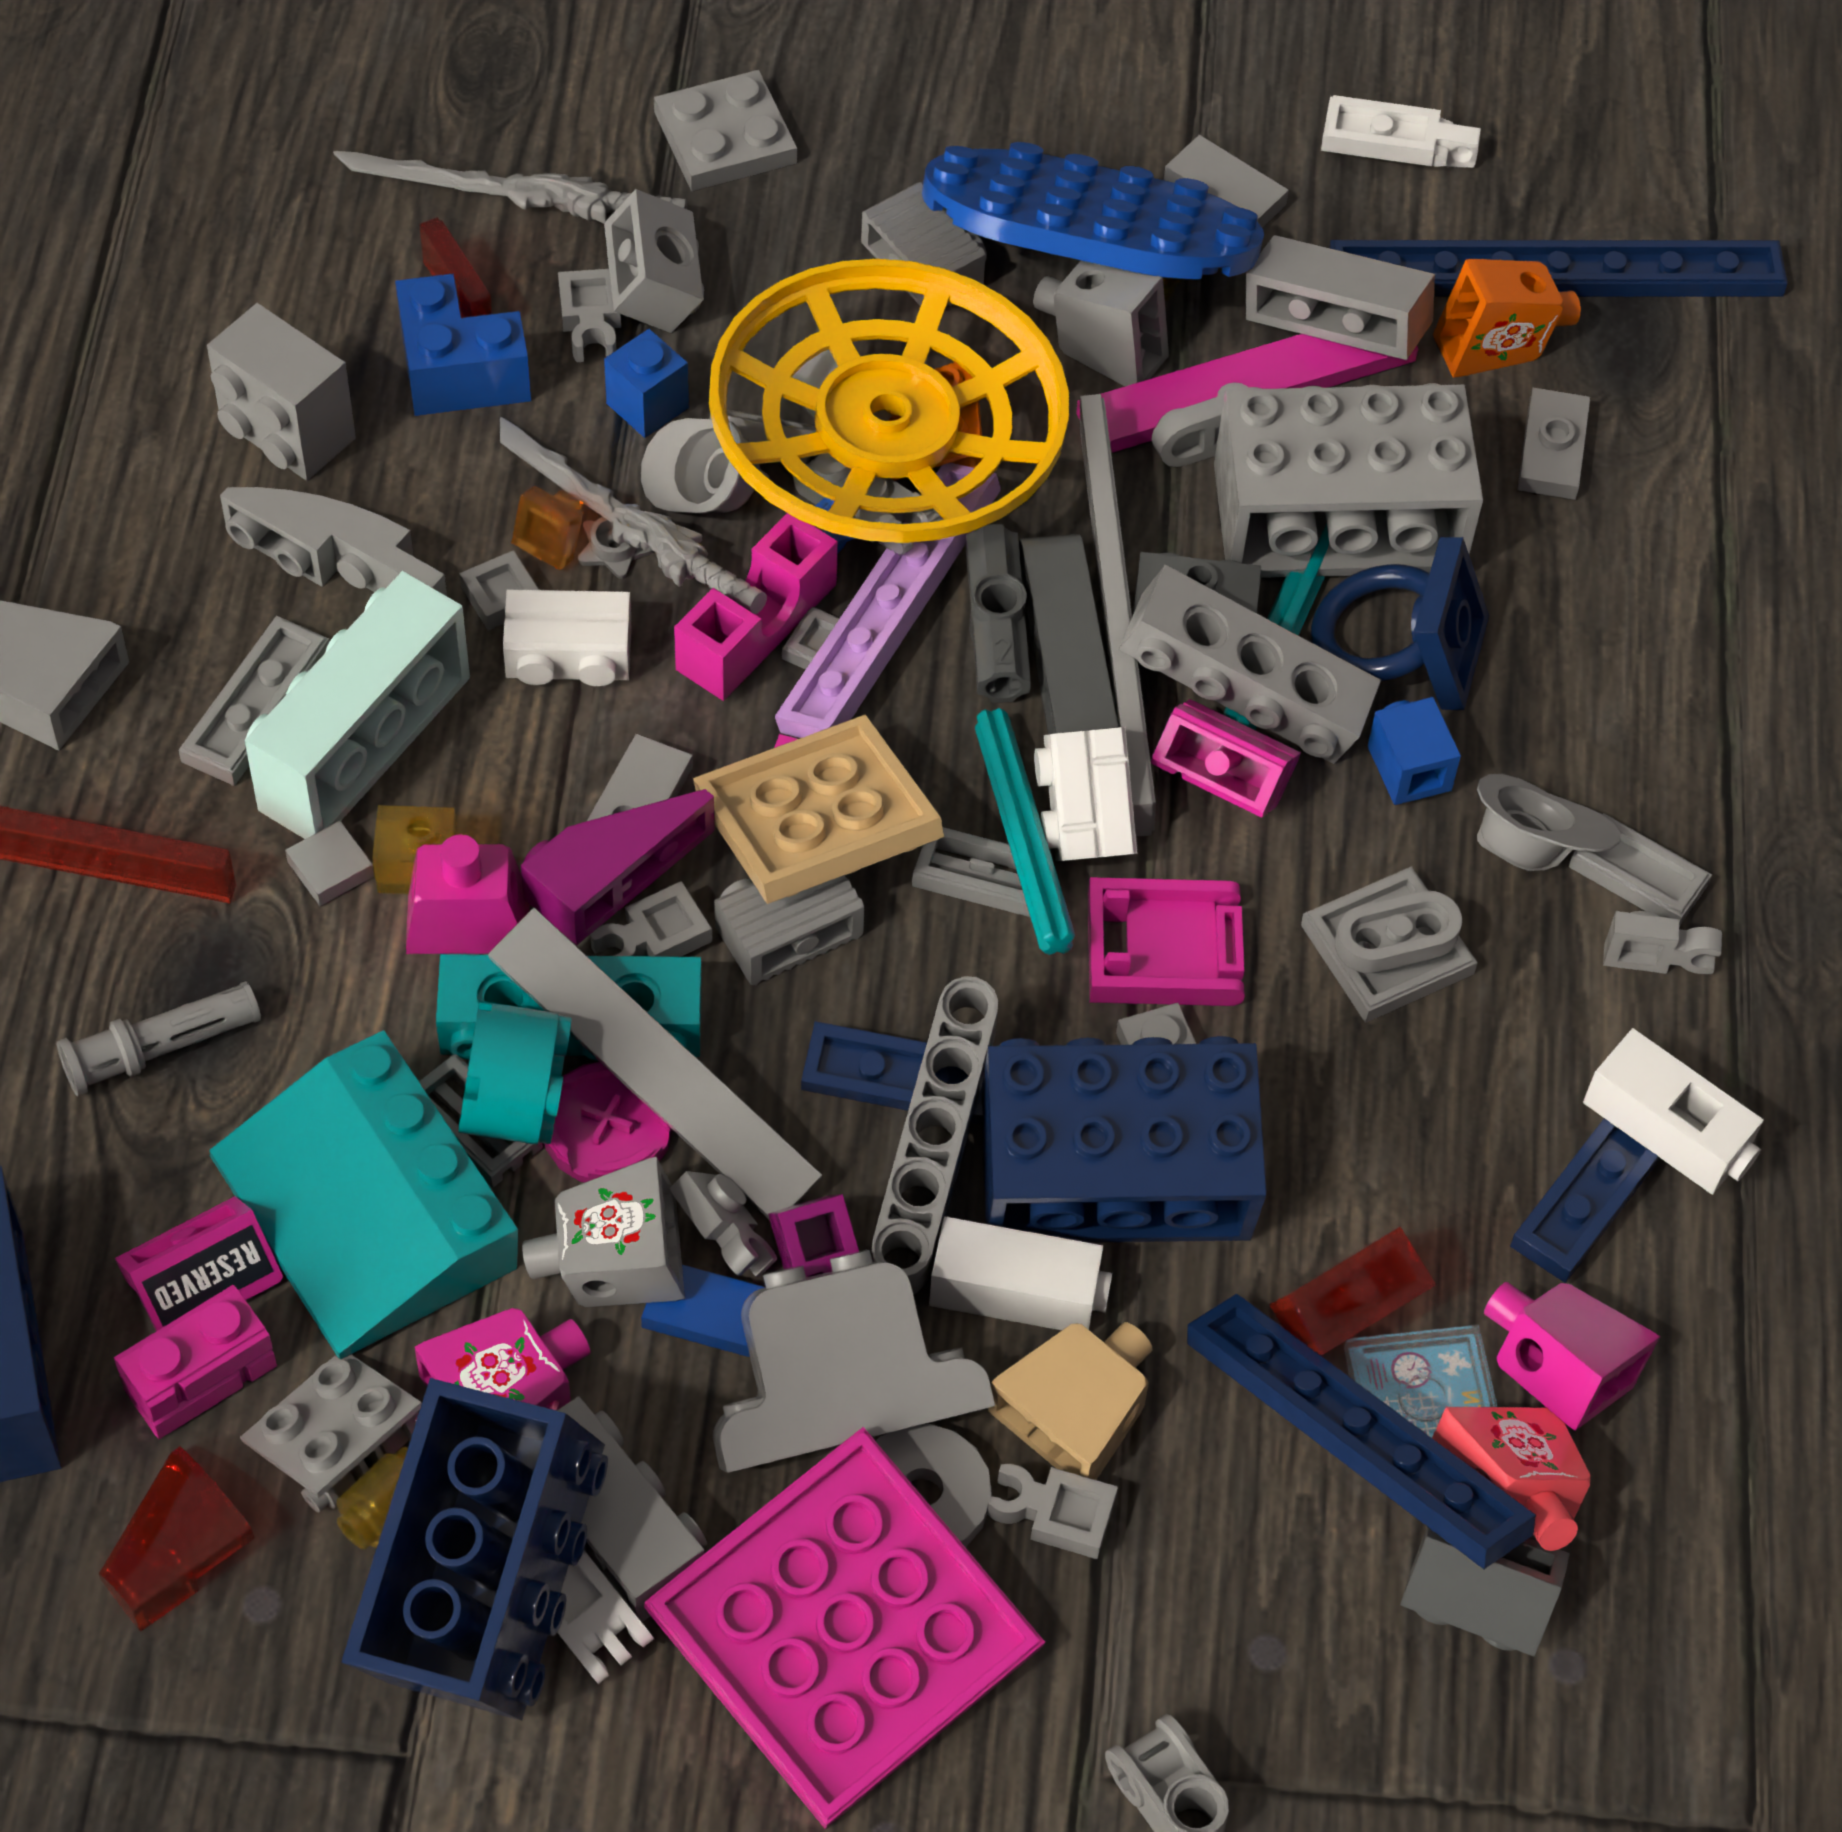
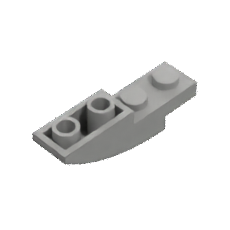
M227 487L220 495L225 527L230 537L246 549L255 548L273 558L283 570L293 576H304L323 587L338 571L354 587L361 589L366 587L375 592L379 588H386L401 571H404L447 596L445 574L413 556L410 530L381 515L328 497L286 489Z

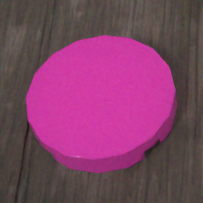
M601 1062L583 1064L563 1075L559 1108L555 1117L551 1144H545V1148L560 1170L585 1183L648 1158L657 1157L658 1161H660L668 1151L673 1130Z

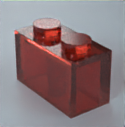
M1400 1226L1368 1243L1269 1305L1285 1330L1319 1355H1323L1431 1289L1436 1283Z

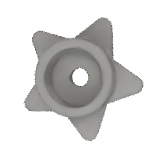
M604 517L596 521L586 520L583 523L589 543L578 555L579 563L582 566L605 565L618 579H624L627 576L632 560L651 555L654 552L649 547L644 550L642 548H635L625 542L617 548L610 547V543L616 542L612 534L613 523Z

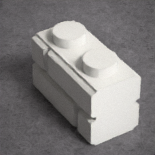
M507 589L503 636L506 678H518L520 681L530 685H543L552 679H580L583 683L591 686H605L614 680H629L631 648L630 592Z
M1126 727L1044 735L1045 748L1035 749L1034 762L1038 786H1048L1051 811H1042L1040 820L1049 849L1054 848L1055 860L1065 861L1136 854L1137 844Z

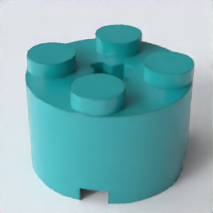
M479 1001L458 1133L538 1145V1142L551 1144L555 1117L558 1113L563 1082V1076L561 1075L564 1057H566L572 1017L559 1016V1013Z

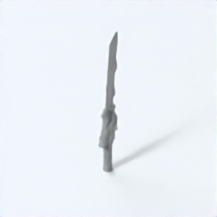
M333 151L334 155L351 171L449 187L466 192L508 196L521 209L527 210L529 207L555 206L563 212H570L575 217L580 216L589 221L595 219L601 223H605L607 213L613 214L631 194L609 191L606 184L593 182L592 177H568L566 174L556 173L533 174L523 177V174L517 173L503 178L489 176L486 171L463 172L427 165L422 160H392L358 152ZM656 196L687 209V199H671L670 197Z
M500 417V443L566 492L613 523L612 534L618 544L625 542L635 548L646 550L649 547L655 551L658 566L662 568L664 575L672 579L678 587L682 586L685 579H693L695 577V580L704 585L707 584L710 589L715 588L753 614H757L763 609L767 600L766 593L755 586H750V583L743 579L736 578V575L728 570H723V567L716 563H711L707 558V550L699 544L702 542L701 533L676 525L669 516L641 511L638 504H622L613 498L614 492L612 490L590 482L567 465L568 459L566 456L542 447L519 427Z

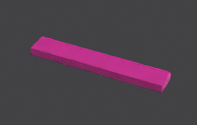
M1299 334L1101 393V398H1104L1111 453L1152 441L1153 430L1163 415L1174 409L1185 408L1215 398L1220 388L1228 383H1242L1249 388L1258 387L1262 389L1304 388L1307 386L1332 387L1416 361L1418 347L1416 346L1409 358L1404 360ZM1080 400L1077 401V410H1076V414H1077L1079 420H1080Z

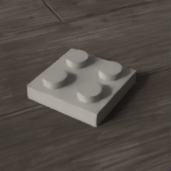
M759 70L654 97V113L691 191L797 164V147Z

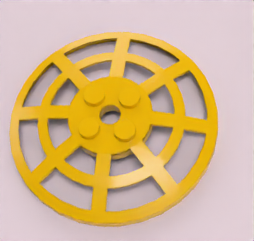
M864 259L841 261L810 268L777 282L754 297L733 318L719 340L711 364L709 408L714 432L726 457L744 481L768 502L798 520L831 533L866 541L910 543L941 540L975 531L1002 519L1025 503L1047 480L1060 457L1069 421V390L1062 364L1048 338L1028 315L1006 297L976 280L944 268L913 261ZM884 289L908 291L925 296L915 323L884 319L842 323L830 295L844 291ZM807 302L820 331L811 334L794 345L778 361L775 368L743 352L747 343L768 322L790 308ZM947 303L965 308L990 322L1011 339L1021 352L991 368L969 346L948 334L938 331ZM882 339L907 342L902 356L871 354L860 357L852 342ZM930 349L956 362L973 378L952 387L939 372L925 364ZM826 350L831 352L838 365L825 378L820 389L792 378L806 362ZM732 371L765 389L763 393L762 420L768 441L735 442L731 434L726 409L728 383ZM1035 371L1042 383L1048 405V435L1046 442L1010 440L1012 434V410L1004 387ZM782 397L815 411V433L791 438L785 437L780 419ZM986 397L993 416L992 438L958 432L960 408ZM886 410L890 414L900 415L901 418L895 421H884L874 416L873 413ZM949 452L983 458L968 475L948 487L944 485L932 469ZM829 453L838 462L850 468L851 471L843 487H839L817 475L800 459ZM1001 461L1037 463L1032 474L1020 486L992 504L970 512L958 500L983 485L997 470ZM781 462L801 483L820 495L833 500L834 503L829 511L806 503L774 484L753 464ZM875 477H908L921 493V496L885 498L869 496L867 493ZM859 509L885 513H907L934 509L944 520L895 524L869 522L855 519L854 517Z

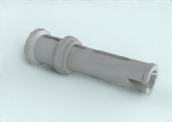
M244 981L238 986L184 1004L137 1023L131 1024L129 1020L122 1021L119 1018L110 1022L108 1030L73 1043L64 1038L57 1041L56 1044L67 1079L75 1095L78 1097L88 1092L89 1085L124 1072L130 1077L138 1075L142 1069H145V1061L191 1044L199 1043L245 1024L258 1022L261 1020V1014L250 985Z

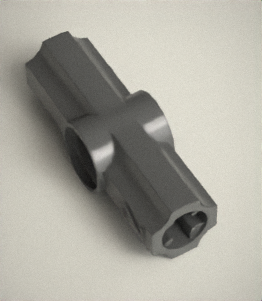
M988 524L966 535L971 608L969 633L974 647L977 694L989 698L992 703L1014 702L1017 697L1029 693L1031 687L1025 623L1027 593L1022 584L1018 533L1006 529L1004 524Z

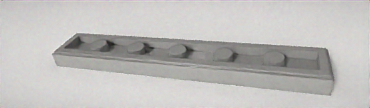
M535 908L488 954L489 959L547 1012L559 1013V1016L572 1017L570 1034L717 1172L735 1182L743 1191L746 1199L768 1219V1213L797 1205L822 1179L821 1173Z

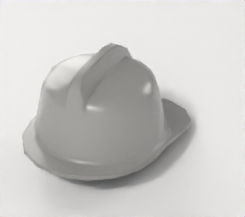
M685 418L670 422L660 429L650 441L641 463V483L645 496L655 507L669 512L727 513L740 509L755 490L744 481L726 457L714 432L712 419ZM729 421L731 434L735 442L749 443L750 441L742 436L737 426ZM753 464L759 471H761L766 477L769 478V475L760 469V464Z
M1488 774L1479 780L1477 792L1481 801L1486 806V810L1477 834V841L1483 848L1516 867L1527 871L1547 870L1558 866L1572 850L1606 851L1611 850L1620 843L1621 832L1615 823L1590 808L1549 794L1535 785L1509 775Z

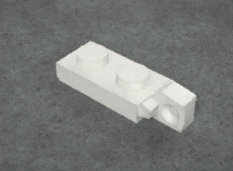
M1333 95L1329 100L1321 151L1425 166L1474 168L1478 154L1481 128L1455 125L1453 122L1440 117L1441 110Z

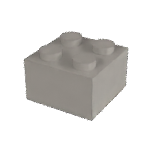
M259 303L253 305L207 344L212 371L210 377L215 388L219 410L217 415L220 423L235 438L242 439L244 437L263 450L266 457L278 468H289L308 481L356 439L346 363Z

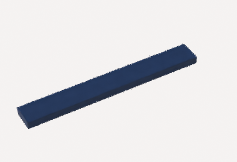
M1330 240L1329 245L1330 249L1435 274L1434 297L1450 296L1466 259L1541 262L1547 267L1559 292L1574 291L1578 297H1783L1788 284L1780 240Z

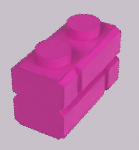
M1189 699L1183 704L1176 706L1171 713L1152 756L1151 764L1173 775L1181 772L1183 780L1262 818L1277 807L1301 752Z
M234 1285L114 1357L123 1389L158 1439L163 1438L243 1388V1382L247 1380L253 1382L277 1367L269 1333Z

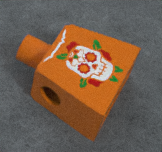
M1466 259L1433 332V337L1453 378L1531 362L1542 355L1555 327L1577 324L1581 313L1580 301L1574 291L1559 292L1547 267L1541 262Z

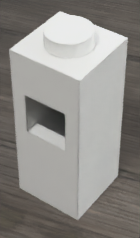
M1634 1028L1629 1031L1595 1071L1583 1101L1586 1106L1658 1155V1157L1712 1195L1728 1176L1738 1182L1752 1166L1761 1151L1753 1142L1764 1119Z
M944 1216L932 1271L929 1306L1063 1330L1070 1324L1078 1323L1089 1330L1092 1311L1106 1312L1112 1273L1099 1271L1103 1245Z

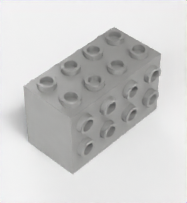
M1429 383L1417 386L1366 385L1362 387L1326 388L1307 386L1304 388L1281 389L1250 387L1225 390L1214 460L1225 560L1260 565V578L1286 577L1291 571L1302 573L1310 560L1326 523L1330 544L1316 576H1351L1364 569L1387 564L1413 566L1430 573L1440 537H1463L1470 554L1483 503L1465 384L1440 385Z

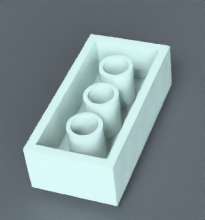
M401 571L386 588L382 587L374 592L359 618L348 629L338 631L329 642L326 653L309 671L299 673L291 682L286 696L269 714L260 715L251 725L244 741L258 811L304 839L339 820L341 821L470 679L463 607L461 604L404 571Z

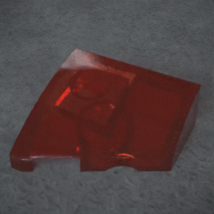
M179 1446L169 1454L150 1489L100 1570L99 1576L103 1584L141 1632L198 1592L199 1587L196 1579L255 1539L250 1524L202 1467Z

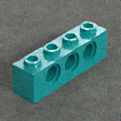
M440 954L436 1011L440 1055H458L462 1059L470 1060L479 1001L545 1011L489 959L488 955ZM587 956L637 1004L648 1011L647 1013L693 1056L700 1057L701 957ZM571 1034L569 1035L566 1056H586L589 1059L598 1061Z

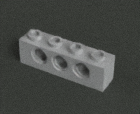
M1167 565L1163 566L1142 593L1119 647L1120 651L1137 659L1144 667L1153 671H1160L1190 687L1200 697L1214 700L1246 717L1253 725L1269 729L1299 745L1309 755L1323 758L1333 764L1360 737L1381 681L1375 676Z

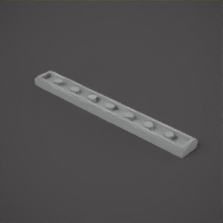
M1101 394L1080 396V436L1112 696L1118 728L1126 727L1136 837L1149 836L1155 830L1156 801L1138 660L1119 650L1132 619L1105 401L1104 398H1101Z

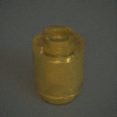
M402 1447L395 1454H384L337 1499V1507L341 1514L337 1518V1524L342 1533L361 1549H367L369 1546L377 1549L408 1450L407 1447Z

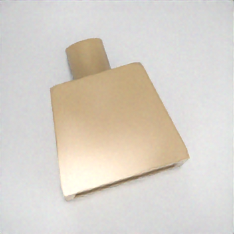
M1123 1322L1105 1342L1100 1340L1082 1324H1070L1002 1372L991 1382L995 1406L989 1407L988 1412L1056 1469L1097 1480L1145 1406L1149 1382L1136 1367L1151 1353L1152 1345L1140 1329L1128 1322Z

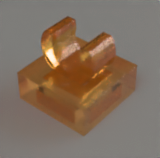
M535 485L520 495L511 543L556 569H563L574 560L583 512L579 509L583 507L584 501L565 490H560L553 496Z

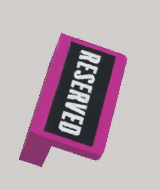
M236 1196L114 1258L125 1281L138 1293L155 1331H158L232 1285L247 1300L281 1282L283 1278L282 1272L252 1209Z

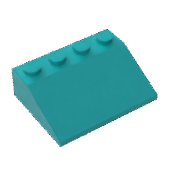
M384 1030L323 1059L209 1150L212 1161L233 1194L252 1209L275 1260L338 1359H343L517 1269L518 1228Z

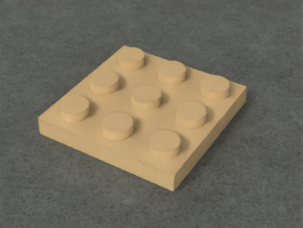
M866 714L693 778L696 791L706 789L714 796L715 826L767 904L796 895L803 890L840 876L854 873L861 868L903 852L912 851L919 846L944 837L940 815Z

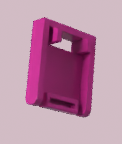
M1090 877L1088 888L1089 1003L1169 1005L1178 1003L1179 1005L1235 1006L1241 1004L1244 1001L1245 992L1244 983L1241 981L1244 976L1242 906H1237L1241 900L1240 885L1234 881ZM1103 921L1126 922L1127 953L1108 952L1104 958Z

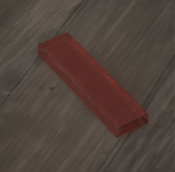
M0 806L1 860L230 903L236 888V880L228 849Z

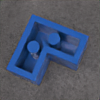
M454 274L395 281L414 416L531 401L528 355L520 311L461 318Z

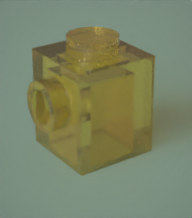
M378 805L372 858L378 893L409 894L417 848L422 845H442L447 838L453 835H468V833L457 832L455 808Z

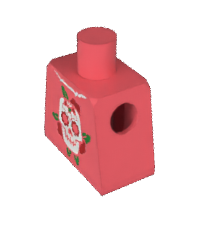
M1446 1407L1432 1438L1534 1513L1536 1517L1533 1536L1543 1549L1555 1551L1572 1542L1578 1531L1574 1518L1590 1487L1591 1475L1565 1423L1548 1408Z

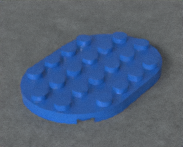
M1026 142L1011 143L1009 150L948 146L945 148V153L931 160L925 169L922 198L932 211H942L943 207H945L947 215L953 218V225L985 238L1010 245L1131 272L1179 279H1201L1202 275L1217 273L1219 267H1222L1221 273L1228 277L1239 275L1254 267L1261 252L1264 232L1257 221L1258 215L1253 211L1240 208L1222 198L1209 194V186L1195 179L1180 178L1173 183L1155 179L1151 171L1140 167L1124 166L1120 168V171L1098 166L1096 159L1086 155L1069 154L1065 158L1045 155L1041 147Z

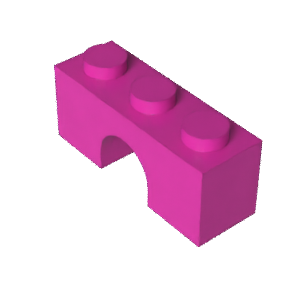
M787 513L752 548L751 567L745 581L750 583V586H755L766 593L767 600L763 609L759 613L753 614L715 588H712L674 627L676 671L724 701L800 623L804 615L836 586L838 541L815 526L798 520Z

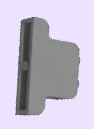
M870 1250L831 1258V1272L806 1277L804 1266L764 1274L766 1287L751 1293L745 1300L741 1310V1320L758 1393L757 1397L723 1406L724 1414L719 1418L713 1430V1443L719 1469L729 1473L841 1445L862 1427L873 1437L994 1407L995 1403L989 1377L981 1365L975 1361L965 1359L962 1347L927 1354L912 1287L907 1274L894 1264L872 1262Z

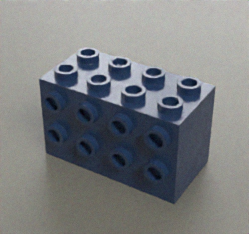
M1217 1036L1204 1039L1199 1044H1172L1166 1038L1148 1037L1139 1039L1132 1045H1106L1100 1039L1079 1038L1068 1042L1066 1045L1039 1046L1038 1042L1034 1040L1020 1038L1004 1041L999 1046H988L981 1092L986 1224L1087 1243L1251 1241L1266 1198L1256 1043H1239L1231 1037Z
M430 1378L341 1663L395 1686L522 1721L526 1706H534L543 1688L546 1669L545 1665L540 1663L547 1636L556 1635L564 1618L567 1599L566 1594L561 1593L568 1566H576L585 1548L587 1525L583 1524L582 1520L589 1496L596 1497L600 1493L606 1478L608 1457L602 1454L605 1444L566 1413Z

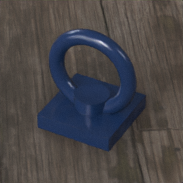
M1439 538L1430 573L1413 566L1387 564L1364 569L1338 583L1324 597L1314 614L1311 625L1312 643L1381 680L1380 682L1405 676L1425 664L1441 710H1465L1489 620V613L1464 538ZM1389 588L1406 589L1420 595L1413 606L1411 619L1413 643L1408 647L1383 657L1362 658L1347 653L1338 645L1335 638L1337 621L1343 611L1357 599L1374 591Z

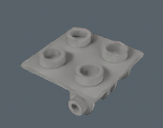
M352 1354L343 1359H338L335 1355L328 1362L321 1365L313 1375L277 1406L266 1412L256 1424L240 1436V1439L244 1444L305 1487L301 1491L303 1498L311 1508L319 1513L327 1505L335 1509L340 1504V1500L358 1486L350 1471L362 1481H366L371 1477V1472L364 1461L366 1457L374 1465L381 1468L387 1463L385 1456L391 1457L405 1443L411 1440L422 1402Z

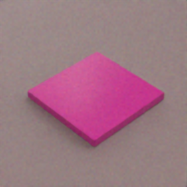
M864 1427L859 1429L644 1602V1608L824 1829L865 1797L1031 1658L1045 1644L1042 1637Z

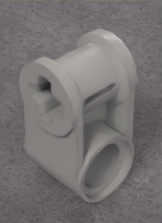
M1165 1714L1158 1718L1155 1722L1156 1729L1127 1747L1122 1748L1121 1746L1114 1745L1106 1750L1105 1759L1116 1784L1125 1797L1138 1808L1154 1832H1225L1229 1812L1226 1793L1197 1754L1191 1739L1183 1727L1171 1715ZM1186 1809H1196L1205 1813L1210 1818L1211 1823L1202 1828H1190L1183 1825L1176 1815Z

